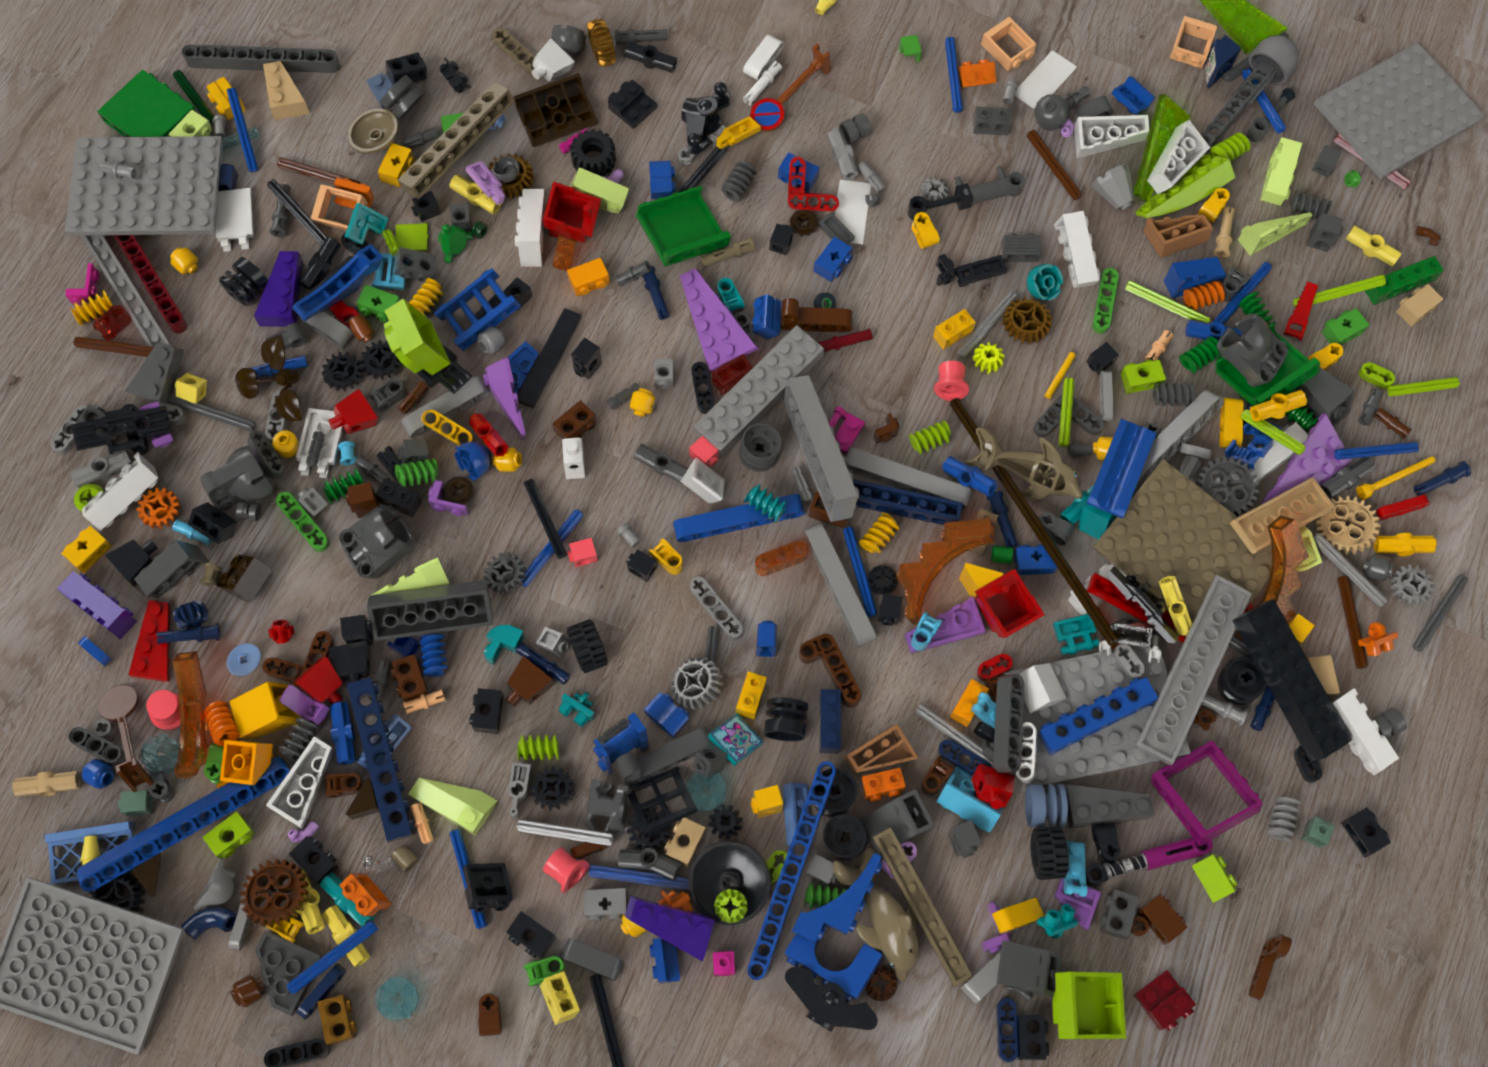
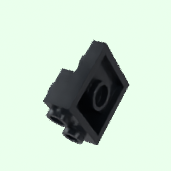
M633 79L629 82L625 81L617 93L612 92L608 97V109L633 129L658 108L657 103L645 94V89Z
M505 863L465 864L463 870L467 884L465 895L468 909H475V912H484L487 908L503 911L509 907L513 896Z

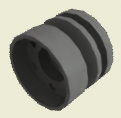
M756 423L749 426L743 434L739 448V458L742 464L755 472H763L770 469L776 463L782 445L778 430L766 423Z

